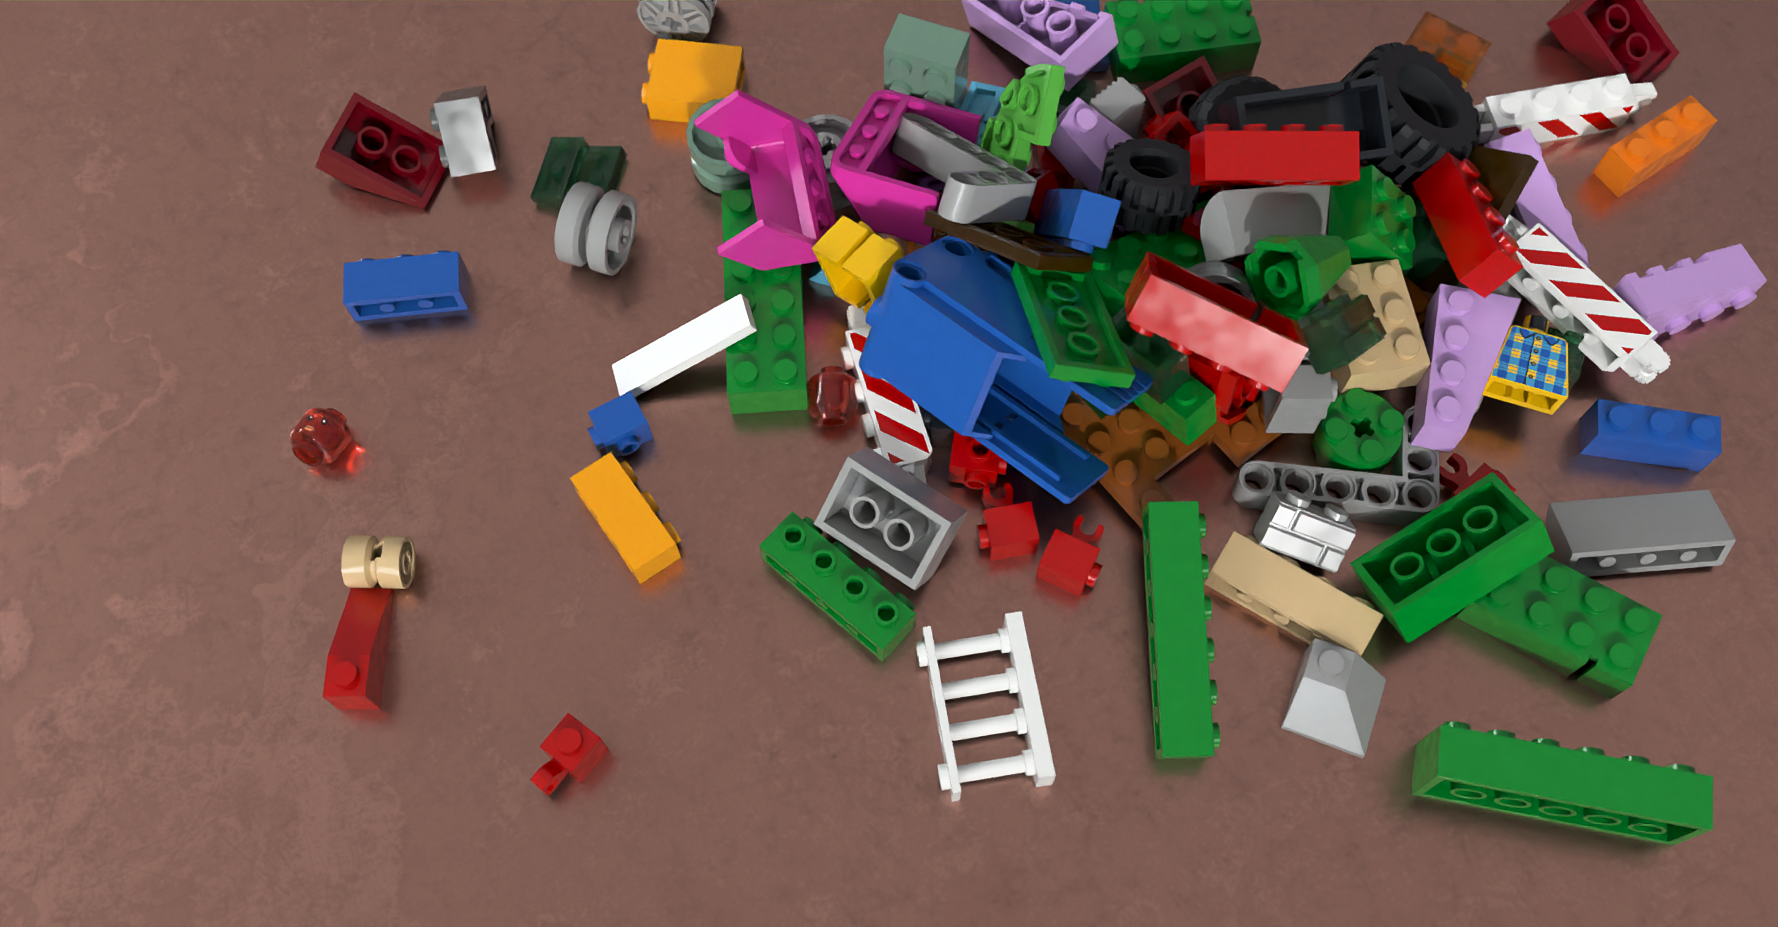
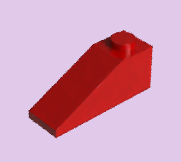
M351 588L328 653L322 695L323 698L339 710L381 708L394 590L391 588Z

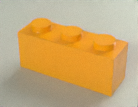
M612 452L570 477L576 492L640 584L681 558L676 545L681 541L678 533L669 521L662 524L655 513L659 511L656 502L647 490L643 493L638 491L633 484L638 481V478L626 460L619 464Z

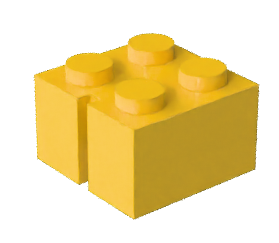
M844 215L812 247L836 296L857 309H860L871 298L862 308L865 314L868 313L874 301L883 294L894 262L904 255V250L895 240L889 237L883 239L876 235L866 223L862 221L856 223Z

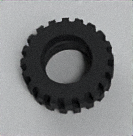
M1394 42L1375 47L1340 82L1346 83L1350 80L1383 76L1395 155L1365 164L1367 166L1373 164L1381 173L1389 177L1395 185H1402L1406 189H1415L1412 183L1447 152L1460 161L1471 154L1479 141L1481 124L1478 123L1480 116L1477 108H1474L1472 105L1473 99L1470 93L1465 92L1462 87L1463 83L1457 76L1454 77L1448 71L1449 68L1443 62H1437L1433 59L1434 56L1427 51H1419L1417 46Z

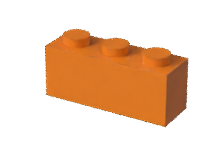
M1690 95L1612 145L1593 170V173L1619 198L1697 147L1718 120Z

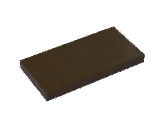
M1475 146L1468 160L1475 165L1481 174L1477 178L1478 181L1493 196V200L1490 201L1491 206L1506 221L1539 161L1527 154ZM1431 224L1412 258V268L1406 269L1404 273L1421 290L1433 294L1440 284L1468 288L1459 282Z
M929 209L925 213L924 225L1033 269L1091 272L1094 261L1091 255L1001 221L962 224L943 218L938 214V210Z

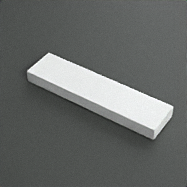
M739 294L614 363L612 366L619 395L621 396L631 391L633 396L636 397L756 332L757 328L748 299Z

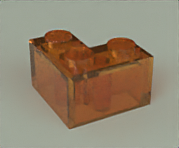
M1426 11L1404 45L1411 44L1417 46L1419 51H1427L1434 56L1433 59L1437 62H1443L1449 68L1448 71L1454 77L1457 76L1460 79L1465 90L1492 43Z

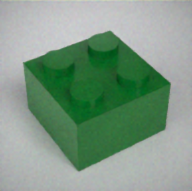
M1373 164L1360 169L1359 181L1343 186H1330L1329 234L1339 235L1349 247L1351 265L1398 259L1402 271L1412 268L1413 251L1416 247L1413 235V217L1416 215V206L1411 196L1406 195L1389 177L1381 173Z

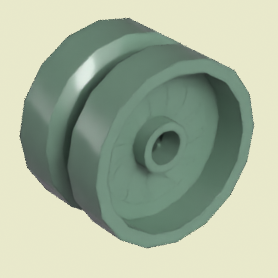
M725 98L715 99L700 106L690 117L686 129L694 174L702 185L717 193H722L725 190L751 189L749 174L732 167L727 162L724 155L723 139L695 127L694 120Z

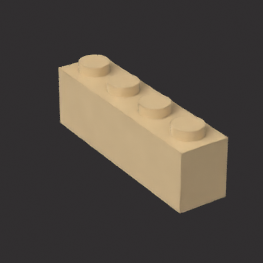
M1235 531L1211 569L1208 579L1204 582L1210 588L1308 644H1311L1317 638L1356 652L1359 656H1362L1383 617V614L1375 611L1374 606L1365 599L1345 594L1338 590L1331 580L1322 576H1313L1301 569L1300 565L1292 558L1285 555L1278 556L1259 545L1255 537L1247 534L1241 535Z

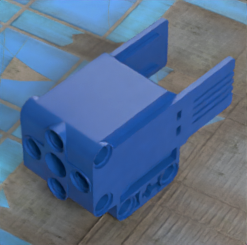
M954 236L942 237L898 259L893 264L883 294L874 301L866 315V323L871 328L858 365L860 369L871 377L886 380L960 435L973 437L1063 503H1071L1084 493L1085 490L1089 489L1091 485H1094L1096 481L1103 478L1109 466L1063 434L1064 429L1060 414L1071 391L1073 390L1104 413L1115 415L1151 387L1153 379L1134 365L1132 367L1136 376L1130 388L1102 387L1092 383L1063 382L1049 378L1011 276V271L1015 264V261L991 251L984 253L971 243Z

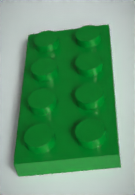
M1015 261L1011 276L1049 378L1063 382L1092 383L1102 387L1130 388L1136 374L1092 273L1036 270Z

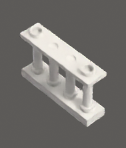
M1022 611L1005 614L1003 628L997 629V633L934 643L931 626L922 627V641L915 642L919 667L927 666L943 752L944 764L937 765L941 790L949 789L951 802L959 801L961 796L960 783L1025 772L1026 776L1033 775L1035 788L1052 785L1056 774ZM1000 650L1001 653H1008L1011 668H1006L1005 673L941 683L937 662L939 659ZM1008 690L1010 694L1016 693L1019 708L1013 709V714L953 724L948 722L945 700ZM1010 731H1017V734H1025L1028 750H1022V755L956 765L952 741Z

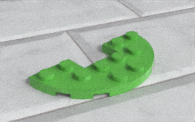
M1045 63L1036 64L1028 67L1026 75L1020 80L1013 79L1000 95L1001 108L996 118L989 117L979 147L1025 172L1031 158L1030 143L1042 146H1050L1052 135L1057 128L1056 113L1059 98L1065 87L1064 72L1066 66ZM1025 219L1002 221L1034 233L1035 224ZM976 246L978 249H980V250L983 251L984 253H986V252L989 251V250H986V249L981 248V247H979V246Z

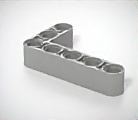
M905 112L904 116L901 115L892 152L946 183L938 209L940 216L962 224L1026 219L1037 184L1036 178L925 116Z
M1413 406L1403 414V438L1400 447L1391 458V475L1256 460L1244 464L1240 469L1232 486V496L1236 503L1242 507L1264 510L1272 491L1276 490L1287 494L1288 489L1286 485L1291 484L1298 487L1302 494L1311 499L1310 504L1323 509L1326 504L1335 505L1345 510L1349 514L1348 518L1350 520L1409 526L1434 510L1438 505L1440 498L1439 451L1410 445L1412 430L1409 426L1413 425L1415 408ZM1408 461L1418 464L1422 471L1411 467ZM1245 480L1256 481L1261 486V489L1255 490L1250 488ZM1326 489L1336 490L1342 499L1333 498ZM1367 493L1375 494L1382 503L1373 502ZM1408 498H1414L1419 501L1422 508L1412 505Z

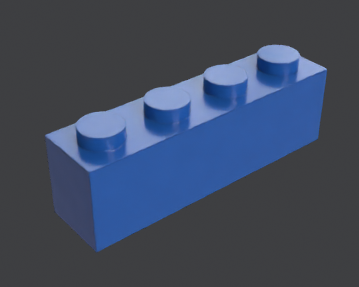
M1047 189L1034 233L1043 235L1044 238L1080 252L1092 254L1094 247L1107 249L1121 201L1083 189Z

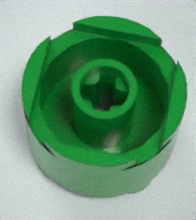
M1360 388L1348 390L1346 393L1338 396L1335 402L1330 403L1326 418L1321 419L1312 434L1311 441L1317 455L1315 459L1318 465L1322 468L1380 474L1401 445L1404 417L1388 401L1378 395L1365 392Z

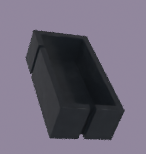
M1383 76L1350 80L1346 83L1342 81L1236 96L1218 105L1220 124H1228L1229 131H1243V126L1249 124H1267L1268 131H1281V126L1290 124L1306 125V131H1319V126L1340 124L1344 125V131H1359L1360 164L1395 155Z

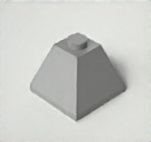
M1315 638L1303 653L1281 728L1363 758L1386 679L1356 652Z

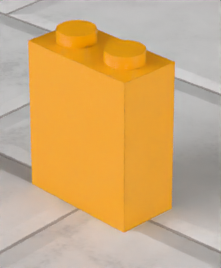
M658 38L655 53H650L648 58L649 82L643 83L641 94L642 103L647 104L650 119L688 123L690 117L700 106L715 99L726 98L737 89L742 91L746 71L743 46Z

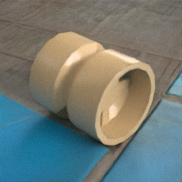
M349 535L345 540L341 557V571L345 585L348 588H373L378 582L382 588H409L415 571V547L410 536H384L379 541L375 535Z

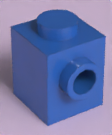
M631 391L588 412L593 426L587 430L597 450L605 447L607 453L612 452L614 457L619 455L626 456L635 452L641 444L653 439L648 421Z

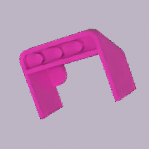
M737 89L694 120L695 127L723 139L724 155L732 167L749 174L758 220L755 224L718 246V255L761 271L817 262L818 260L812 247L836 223L818 137L814 130L804 121Z
M879 90L871 94L832 154L830 172L861 220L874 232L885 233L922 245H928L932 243L934 228L923 224L925 213L929 209L937 210L940 192L893 179L900 166L912 172L924 171L892 152L901 115L904 116V113L908 112L925 116L976 145L982 116L896 91Z

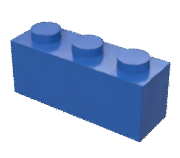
M446 250L437 251L434 254L416 256L402 254L396 258L378 260L364 258L358 262L344 263L343 304L354 321L467 310L468 270L459 251L451 252Z
M1597 399L1580 418L1579 454L1700 472L1722 453L1721 417Z

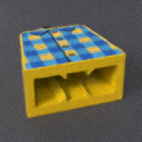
M1528 315L1524 318L1523 327L1517 325L1509 327L1482 395L1553 415L1568 398V343L1563 338L1547 334L1549 320L1546 317Z

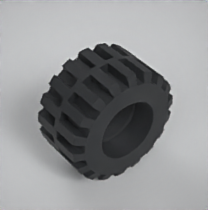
M1133 138L1126 140V143L1119 142L1114 145L1113 149L1108 150L1098 194L1121 201L1115 220L1116 225L1124 226L1126 230L1132 232H1141V234L1150 235V233H1156L1157 235L1167 234V231L1173 233L1179 231L1183 225L1184 218H1188L1194 213L1201 186H1191L1189 151L1183 150L1179 145L1160 139L1141 138L1137 140Z

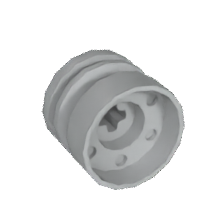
M639 0L636 10L641 23L656 36L669 40L699 42L706 38L710 30L711 20L715 13L714 7L718 0Z

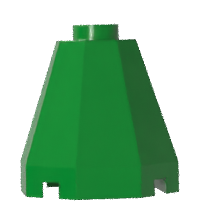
M1331 234L1269 235L1257 241L1253 247L1257 248L1256 251L1249 254L1244 261L1246 276L1256 302L1263 300L1270 309L1297 322L1311 314L1352 264L1349 247L1339 235Z

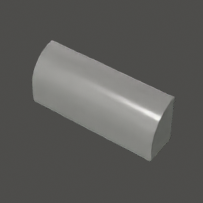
M1277 186L1218 192L1207 203L1201 219L1200 233L1206 262L1233 263L1246 260L1249 254L1256 251L1257 248L1253 247L1257 241L1269 235L1329 234L1330 186Z
M1709 490L1549 503L1547 510L1546 531L1555 550L1551 553L1552 558L1587 577L1719 566L1724 563L1736 541L1733 532Z

